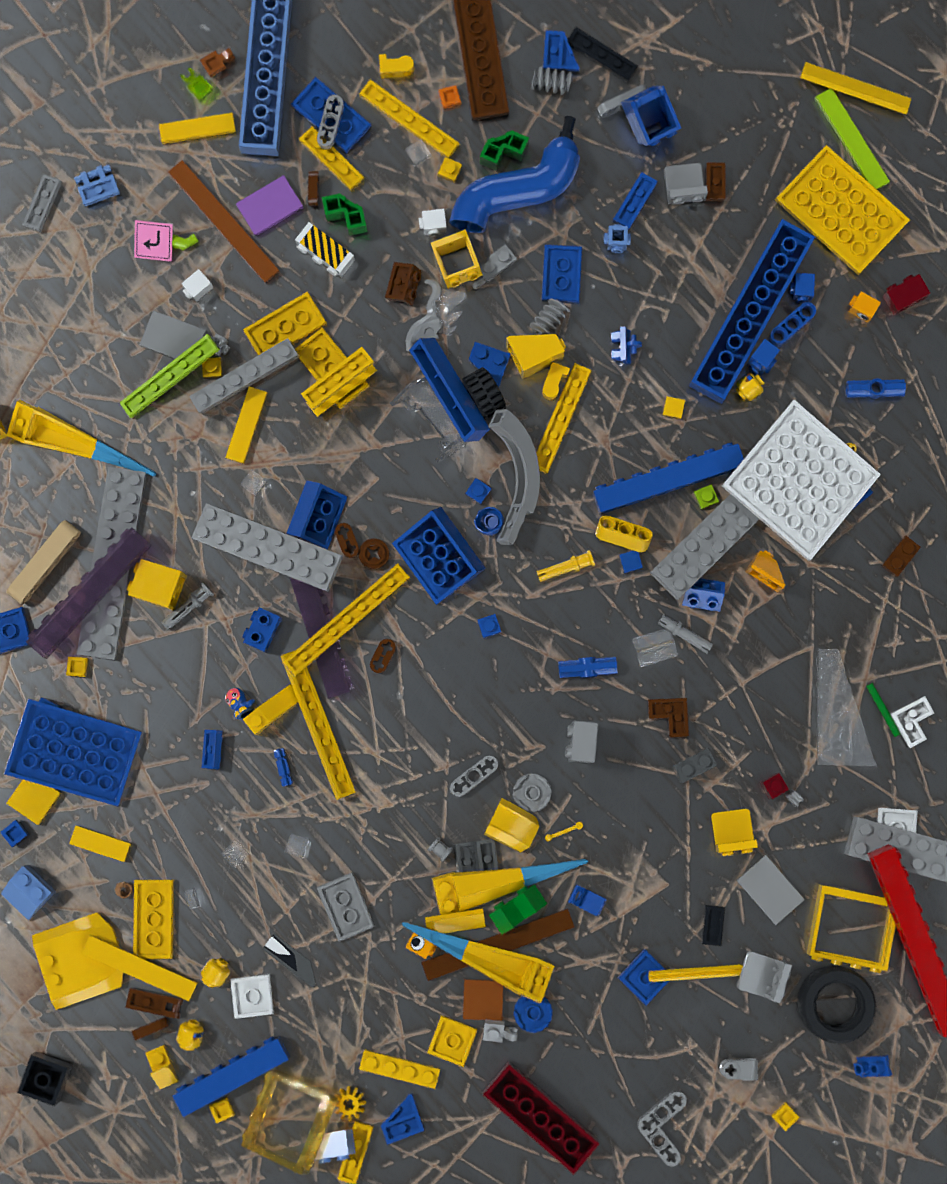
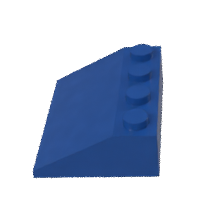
M442 507L430 511L392 543L436 605L486 569Z

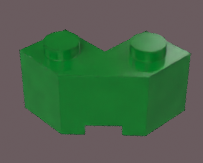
M511 130L502 136L488 139L480 154V164L497 171L504 155L521 162L529 146V137Z
M340 193L322 197L327 222L345 218L349 236L367 232L361 206L351 202Z
M535 884L529 888L525 885L516 891L518 895L506 903L501 901L493 907L495 911L490 913L489 916L501 935L513 929L524 919L537 913L547 905Z

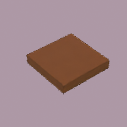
M464 979L463 1019L502 1021L503 985L494 980Z

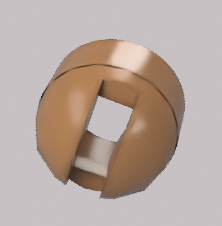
M119 882L114 889L115 894L121 898H127L132 892V886L126 882Z

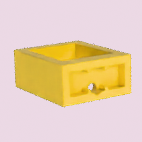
M466 229L431 242L447 289L458 287L464 282L473 281L483 276ZM467 247L474 266L447 275L441 256Z

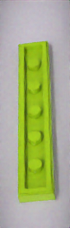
M830 88L815 97L817 104L863 178L876 190L889 184L888 177L834 90Z
M206 334L119 402L128 416L133 418L220 350L212 337Z

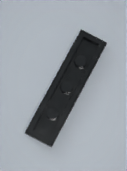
M577 27L568 37V43L571 48L627 83L638 69V65Z

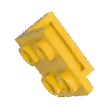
M748 809L717 812L711 815L716 852H722V856L733 855V851L741 850V853L753 852V848H758L757 840L753 836L751 816Z

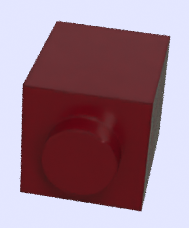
M775 773L759 782L769 799H774L789 790L780 773Z

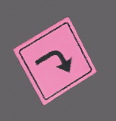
M135 220L134 257L172 261L173 224Z

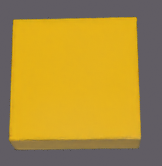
M666 396L662 416L681 420L685 400Z
M68 656L66 676L87 677L88 658Z
M228 1096L209 1104L216 1124L235 1115Z
M786 1102L771 1115L785 1131L800 1118Z

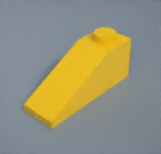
M290 684L243 719L254 735L261 733L298 703L292 685Z

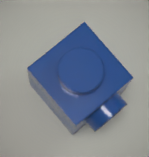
M796 273L794 275L793 282H790L789 287L792 300H797L798 303L812 300L814 297L815 274Z

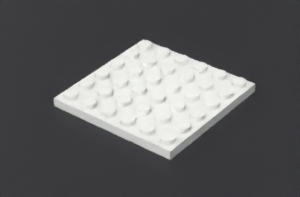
M793 400L722 484V487L806 560L810 561L881 474L797 401Z

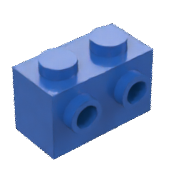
M764 339L747 362L748 370L754 375L762 376L764 372L768 374L777 362L775 357L780 350Z
M699 578L683 594L682 606L720 612L725 595V582Z
M260 607L258 611L254 610L250 619L252 624L243 633V643L266 653L282 618Z

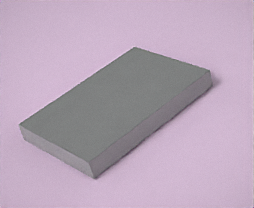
M153 310L139 345L176 359L204 337L207 331Z
M766 855L736 880L774 925H777L805 900Z
M353 872L316 887L339 942L375 927Z

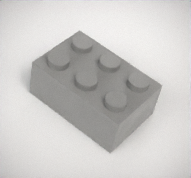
M573 721L567 727V738H570V745H566L565 757H568L569 762L595 763L598 723Z

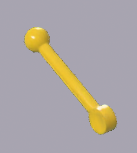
M577 822L572 827L552 835L547 834L545 840L550 842L552 838L575 829H582L583 823Z

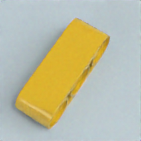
M607 515L599 519L595 531L598 539L637 552L647 551L653 537L652 531L646 527Z

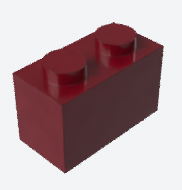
M920 274L916 276L909 275L902 280L903 283L897 286L895 283L886 288L887 292L883 295V298L893 315L917 304L931 294Z

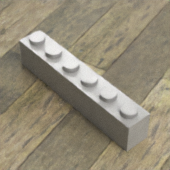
M287 338L189 397L198 412L204 414L300 356Z

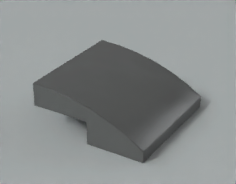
M486 839L453 844L457 872L498 870L495 840Z

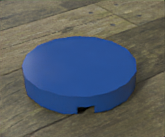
M522 996L517 1000L513 1014L516 1023L521 1029L536 1033L548 1027L553 1011L546 997H543L541 1003H537Z

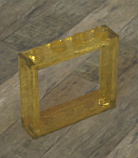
M270 1070L264 1078V1087L257 1096V1105L250 1115V1123L243 1133L241 1146L300 1175L309 1174L338 1097L280 1070ZM277 1081L321 1100L298 1164L254 1143Z

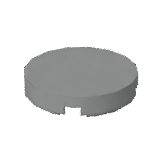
M539 774L523 775L514 785V801L525 811H540L547 806L551 799L550 784Z

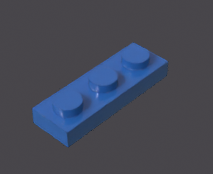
M641 172L615 215L613 222L628 226V230H630L658 181Z

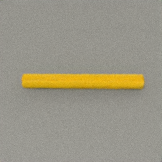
M743 965L649 971L648 979L650 982L740 976Z

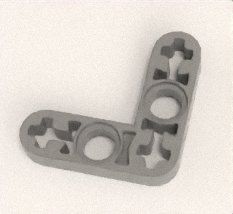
M679 1090L672 1091L638 1120L640 1132L664 1163L671 1167L678 1165L681 1156L660 1126L685 1107L687 1102L686 1096ZM675 1095L677 1097L682 1096V1098L680 1099L682 1103L673 1104L672 1108L674 1110L671 1112L666 1102L668 1101L669 1104H671L672 1102H674L673 1097ZM660 1107H665L668 1111L664 1118L657 1116L656 1112ZM653 1113L655 1119L659 1122L656 1124L655 1121H652L650 1123V1129H643L642 1122L644 1120H646L647 1122L652 1120V1117L650 1115ZM657 1135H661L665 1139L664 1144L661 1146L654 1144L653 1140ZM667 1147L672 1154L676 1153L675 1160H666L668 1158L665 1151L661 1153L660 1151Z

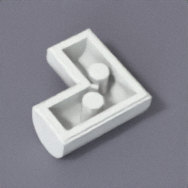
M925 696L890 714L908 748H912L927 740L918 722L934 714V711Z

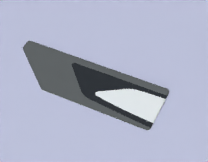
M273 934L263 947V950L313 988L316 982L311 962L277 935Z

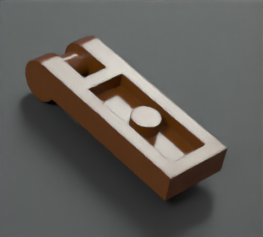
M131 987L125 1008L180 1019L181 1012L179 1010L180 1006L183 1005L184 999ZM167 1003L173 1004L172 1010L166 1009Z

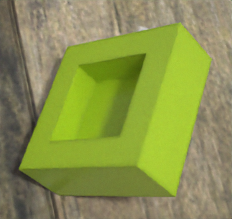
M712 484L693 492L701 510L719 502Z

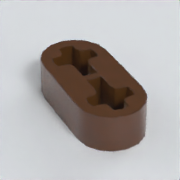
M309 171L308 206H318L319 171Z
M347 523L338 524L335 528V535L345 557L355 558L359 554V546L353 530ZM342 527L349 529L347 532L348 539L346 540L342 534L339 535ZM347 542H350L352 547H356L353 550V554L345 552L348 549Z
M384 639L379 643L370 661V668L373 672L379 674L387 669L396 651V645L391 639ZM389 642L391 643L390 647L393 649L392 651H387L384 656L382 655L384 652L382 645H387ZM383 657L382 664L384 667L376 670V666L373 664L374 661L378 662Z
M166 1017L141 1026L131 1031L134 1040H138L168 1027L169 1024Z

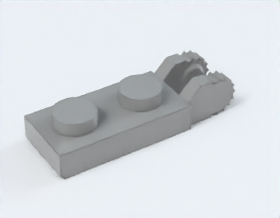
M506 244L479 264L483 276L472 285L474 290L484 283L491 281L517 261V258Z

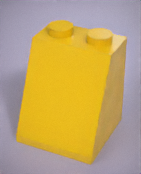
M556 334L506 337V348L511 354L522 379L551 366L552 362L557 363L564 358L566 346L562 338L558 339Z
M141 559L134 567L133 573H135L133 581L130 580L128 584V595L174 611L187 575L182 571Z

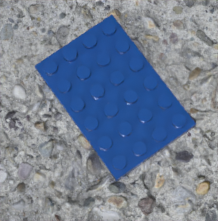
M28 699L4 774L119 806L142 732Z

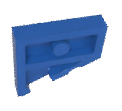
M545 31L543 70H546L548 67L550 70L579 71V66L564 31Z
M475 342L469 362L477 369L484 367L488 370L499 388L511 354Z
M409 1094L400 1106L382 1123L381 1128L387 1145L425 1131L413 1094Z

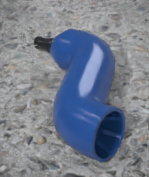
M572 116L564 117L562 131L559 132L557 138H554L544 148L541 162L537 166L488 175L466 186L454 204L449 220L450 225L459 230L466 229L470 233H484L490 215L540 205L564 193L573 181L580 161L576 143L573 141L574 135L572 134L576 118Z

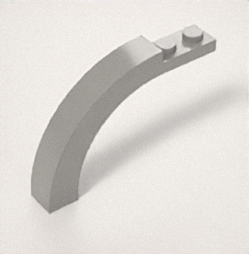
M504 409L495 411L489 428L503 440L512 456L516 475V487L512 505L496 541L501 545H513L518 537L519 529L525 520V515L533 514L540 487V472L535 447L528 432L509 410Z

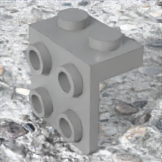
M694 163L665 167L664 176L668 204L678 205L684 202H701L706 199L708 190L707 186H704L701 164Z
M749 951L744 960L737 988L781 1003L785 995L787 980L791 975L792 965Z

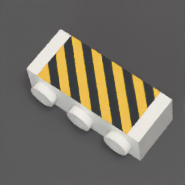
M310 222L295 239L298 245L297 248L302 253H309L313 256L312 260L318 265H325L327 271L333 276L338 275L342 278L355 261L352 253Z

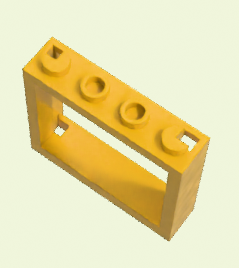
M819 884L806 954L812 956L811 959L821 962L825 958L830 959L831 963L842 966L843 962L850 963V967L862 970V966L869 967V971L881 973V970L887 971L895 930V923L889 908L879 962L815 950L825 894L888 906L884 897Z

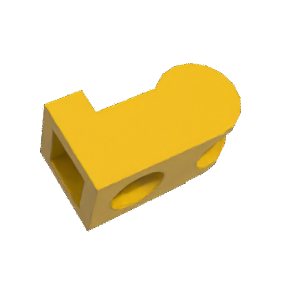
M379 54L381 79L408 77L413 74L414 61L410 56L405 55L396 59H387L386 54Z
M552 362L542 391L543 397L546 400L551 401L557 398L561 378L567 379L570 368Z

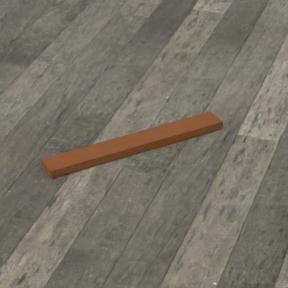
M183 160L168 171L169 175L265 284L280 272Z

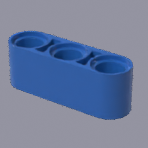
M805 302L772 330L768 341L775 347L784 345L815 316L816 307L814 304ZM802 310H808L810 316H804ZM788 322H794L796 324V328H790L788 326ZM774 334H780L782 336V340L777 341L774 338Z

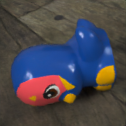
M232 688L227 692L225 700L229 707L235 711L234 717L236 719L243 720L254 711L252 706L255 700L246 701L245 694L241 689Z

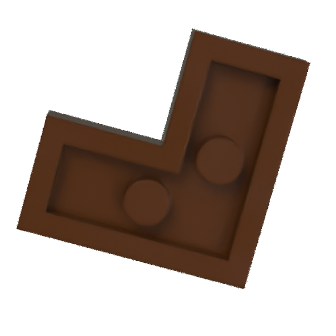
M687 698L648 700L649 719L668 718L669 738L689 737Z

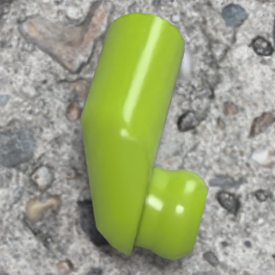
M173 234L172 246L177 249L186 250L199 241L194 234L186 239Z

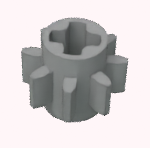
M215 334L212 339L220 350L214 355L220 357L221 354L226 355L230 348L226 345L228 340L219 334Z

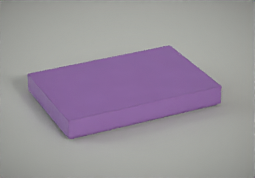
M284 175L236 203L237 208L255 237L303 209V205Z

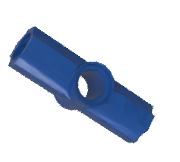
M876 378L873 380L846 382L847 398L869 397L877 399L879 397H904L906 391L905 379L882 380ZM877 385L880 392H874L871 386Z
M586 657L572 661L558 662L559 678L597 677V675L617 674L616 657Z

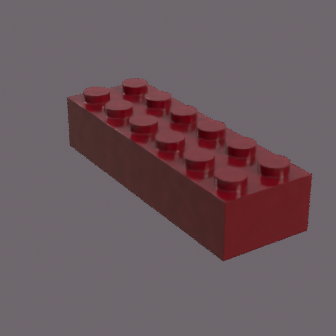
M509 1061L483 1091V1095L573 1175L600 1144L594 1135Z

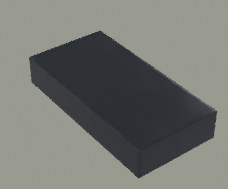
M705 905L701 944L722 945L725 907Z

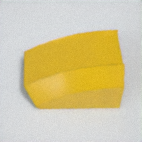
M501 798L484 835L518 852H522L531 846L540 826L537 817Z

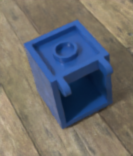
M652 86L621 102L638 144L654 146L661 142V138H670L677 134V130L681 129L664 86ZM657 122L660 123V129L647 134L645 128Z

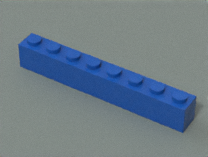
M731 442L722 445V449L716 451L714 448L706 450L704 455L698 457L696 454L688 456L686 461L680 463L678 460L668 463V467L662 469L660 466L650 469L649 473L643 474L639 472L633 474L631 479L625 480L621 478L613 481L614 484L610 486L606 484L595 487L596 490L592 494L599 515L733 472L744 458L739 443L733 445Z

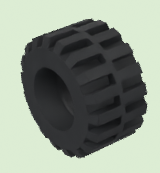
M484 367L462 378L463 385L485 420L492 417L496 410L506 409V403L500 389L491 374Z

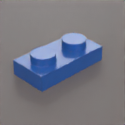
M204 731L201 768H220L223 731Z

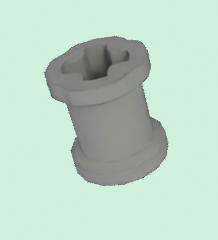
M438 836L428 848V851H433L441 858L440 861L443 862L453 848L446 846L440 841L441 838Z

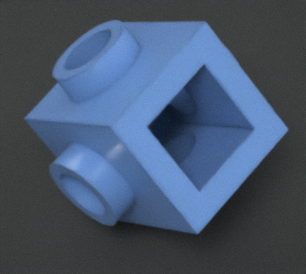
M616 224L608 227V232L604 233V244L607 245V251L612 253L626 251L627 245L631 244V234L628 233V226Z

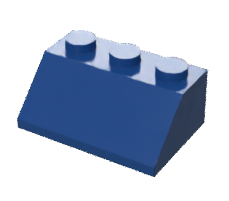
M306 480L286 534L328 550L347 496L321 483Z

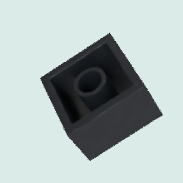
M39 1052L31 1054L17 1093L52 1106L57 1105L60 1102L73 1064Z

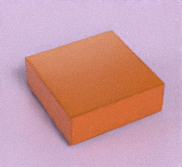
M456 85L438 90L443 109L461 105Z

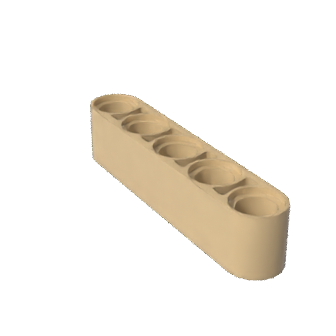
M67 520L62 521L12 582L6 593L21 605L25 604L75 543L81 531Z

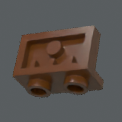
M394 262L385 298L391 301L405 302L413 306L417 296L418 284L421 280V269L414 264Z

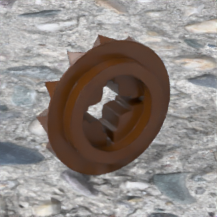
M368 539L360 546L359 559L364 566L370 569H377L386 564L389 558V549L382 540ZM369 548L370 550L375 551L379 548L377 554L379 555L380 560L376 557L370 559L371 554L367 549Z

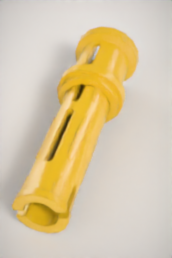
M587 550L585 554L573 555L568 561L537 570L536 572L540 576L539 581L542 582L573 570L579 572L580 569L587 566L594 567L595 563L591 551Z

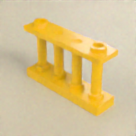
M360 347L302 392L301 395L314 414L319 417L377 371L372 365L374 361L364 348Z

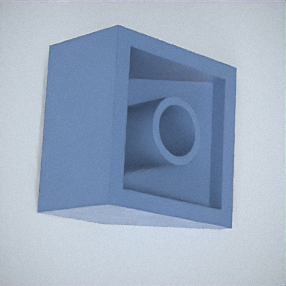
M25 865L9 880L1 895L29 921L56 891L29 865Z

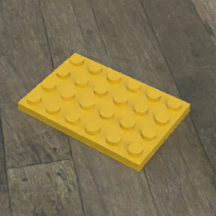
M827 145L775 199L779 205L857 275L871 263L910 221L906 215Z

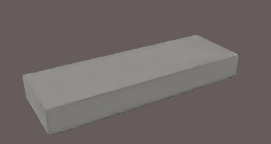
M43 174L23 221V227L39 233L42 232L62 184L61 180Z

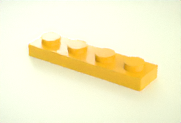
M364 1049L359 1070L433 1089L436 1088L440 1068L366 1049Z

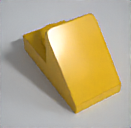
M165 1044L145 1053L152 1069L150 1075L160 1089L179 1082Z

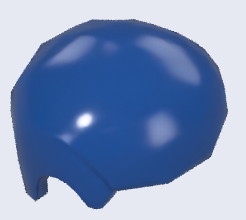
M486 507L478 511L474 524L476 529L483 535L492 536L502 529L504 517L501 511L495 507Z

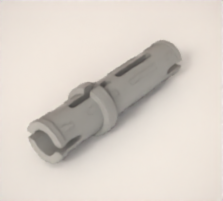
M666 614L662 615L658 625L672 632L673 636H679L706 654L710 651L713 643L683 626L682 622H676Z

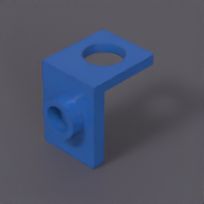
M576 885L568 903L599 917L607 899ZM579 892V896L575 900L576 894Z

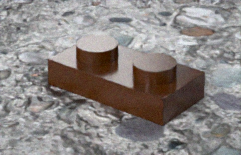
M706 163V186L708 190L706 201H725V163Z
M904 536L881 566L897 578L921 546L908 536Z

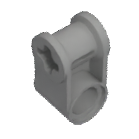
M726 1059L720 1063L719 1071L724 1077L731 1080H758V1059ZM729 1065L734 1068L730 1071V1074L725 1071L726 1068H729Z

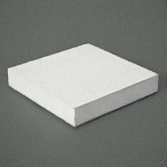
M878 808L877 823L917 833L918 811Z
M270 974L230 979L235 1019L274 1014Z

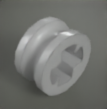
M791 788L789 790L790 793L784 796L795 807H798V803L803 802L804 799Z

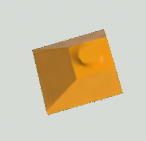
M760 550L745 572L774 591L779 592L785 587V582L778 563L773 559L774 556L766 550L762 552Z

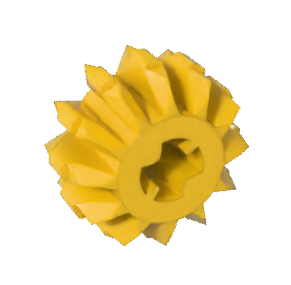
M347 1086V1093L341 1088L339 1090L341 1095L335 1094L334 1098L337 1101L333 1102L332 1106L339 1107L335 1110V1114L342 1112V1120L345 1118V1115H348V1121H352V1114L358 1119L360 1117L358 1111L364 1113L365 1109L361 1105H366V1100H360L364 1093L357 1095V1087L351 1092V1087ZM349 1099L353 1100L352 1104L354 1105V1107H352V1105L350 1106V1108L347 1107V1103L345 1102V1100H347V1102Z

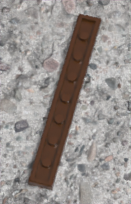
M567 908L515 927L502 935L499 933L476 943L511 951L574 928V924ZM444 953L421 962L428 981L469 966L449 953Z

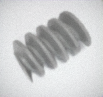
M540 66L537 71L536 69L534 70L531 88L535 89L538 84L540 91L545 86L546 92L553 88V93L556 94L560 89L561 95H564L566 90L569 93L572 72H569L567 77H565L563 70L560 75H558L557 69H554L551 74L550 68L547 67L546 71L543 72V68Z
M549 299V305H544V311L541 310L539 316L534 318L535 322L529 324L531 330L536 335L551 334L549 329L556 330L554 323L561 324L558 318H565L566 316L563 311L569 313V308L559 300Z

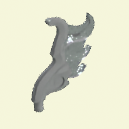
M426 279L424 281L425 285H429L433 289L426 306L427 315L410 327L405 341L407 343L406 352L410 353V348L420 338H435L437 340L439 339L437 333L447 335L454 332L456 326L450 328L449 324L458 319L462 311L457 313L454 311L455 307L465 298V289L461 284L458 291L450 292L441 288L440 284L434 280Z

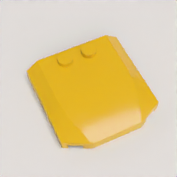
M99 912L32 935L33 947L50 1000L56 1010L123 986V972L81 954L89 935L120 948L114 927Z

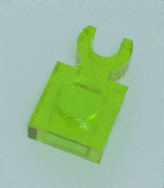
M188 68V72L191 75L184 77L181 74L180 77L184 83L188 84L186 86L187 90L200 103L213 91V88L201 75L196 78L194 71Z

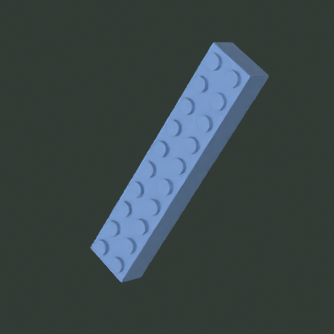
M252 0L239 138L241 154L279 156L292 0Z

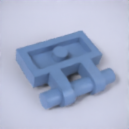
M109 164L103 167L102 165L97 166L95 170L84 171L80 173L81 175L74 177L76 184L84 182L83 186L77 188L85 207L120 194L113 174L107 177L105 175L112 172ZM100 177L99 180L90 183V179Z

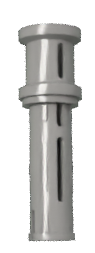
M202 582L201 586L193 593L190 592L187 596L188 599L162 620L161 623L166 629L170 630L195 607H201V603L209 596H213L214 593ZM185 608V610L181 614H179L175 619H173V617H175L180 611H182Z

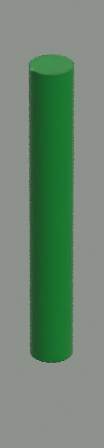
M873 683L867 685L869 693L893 736L900 735L901 733Z

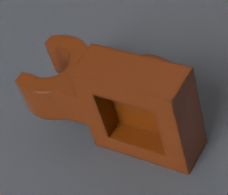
M228 48L219 55L215 50L200 61L211 78L226 69L224 63L233 61L235 57L231 49Z

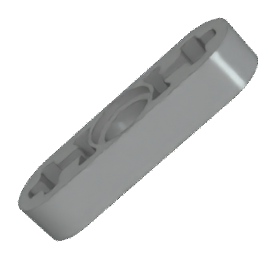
M645 84L640 85L599 105L597 109L601 117H607L622 110V101L648 89Z
M331 95L327 99L317 135L319 147L325 150L332 148L344 109L343 100L338 95ZM335 101H338V105L340 106H336L334 114L332 113V104H334ZM328 118H334L336 123L334 126L329 127L325 124V121ZM326 131H328V138L330 141H327L326 144H324L322 139H325Z
M485 756L451 783V793L457 797L466 794L496 771L498 767L497 759L493 756ZM486 759L489 761L493 760L495 762L493 764L494 768L492 770L490 768L484 770L487 774L483 776L477 766L480 764L482 768L486 765ZM473 770L480 774V778L476 782H472L468 778V774ZM465 776L466 781L472 786L468 788L465 785L462 788V793L459 791L455 793L453 790L455 789L454 784L463 783L464 781L461 778Z

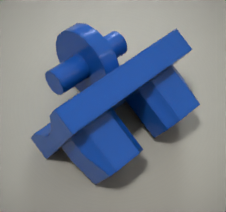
M626 326L620 327L618 331L611 332L612 343H620V349H613L611 351L612 360L631 364V354H637V348L642 347V342L637 341V335H631V330L626 329Z
M888 1055L856 1057L857 1063H854L856 1076L886 1077L892 1075V1071L889 1068Z

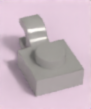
M485 1019L483 1041L502 1042L503 1038L509 1041H517V1027H505L504 1021Z

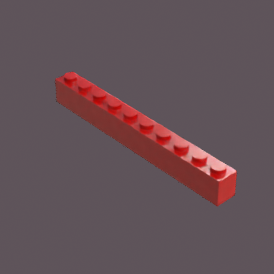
M888 844L867 854L936 1030L945 1038L947 1037V975L944 974L942 969L944 964L942 959L936 954L937 946L932 938L930 939L928 933L930 931L929 925L925 920L923 921L921 916L923 913L922 907L918 902L916 903L914 898L916 892L907 880V877H909L908 872L901 865V854L897 848Z

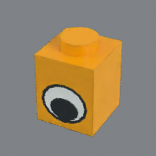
M861 291L858 296L854 295L848 305L851 306L849 313L868 323L881 302Z
M413 933L405 948L426 959L428 955L432 957L437 946Z

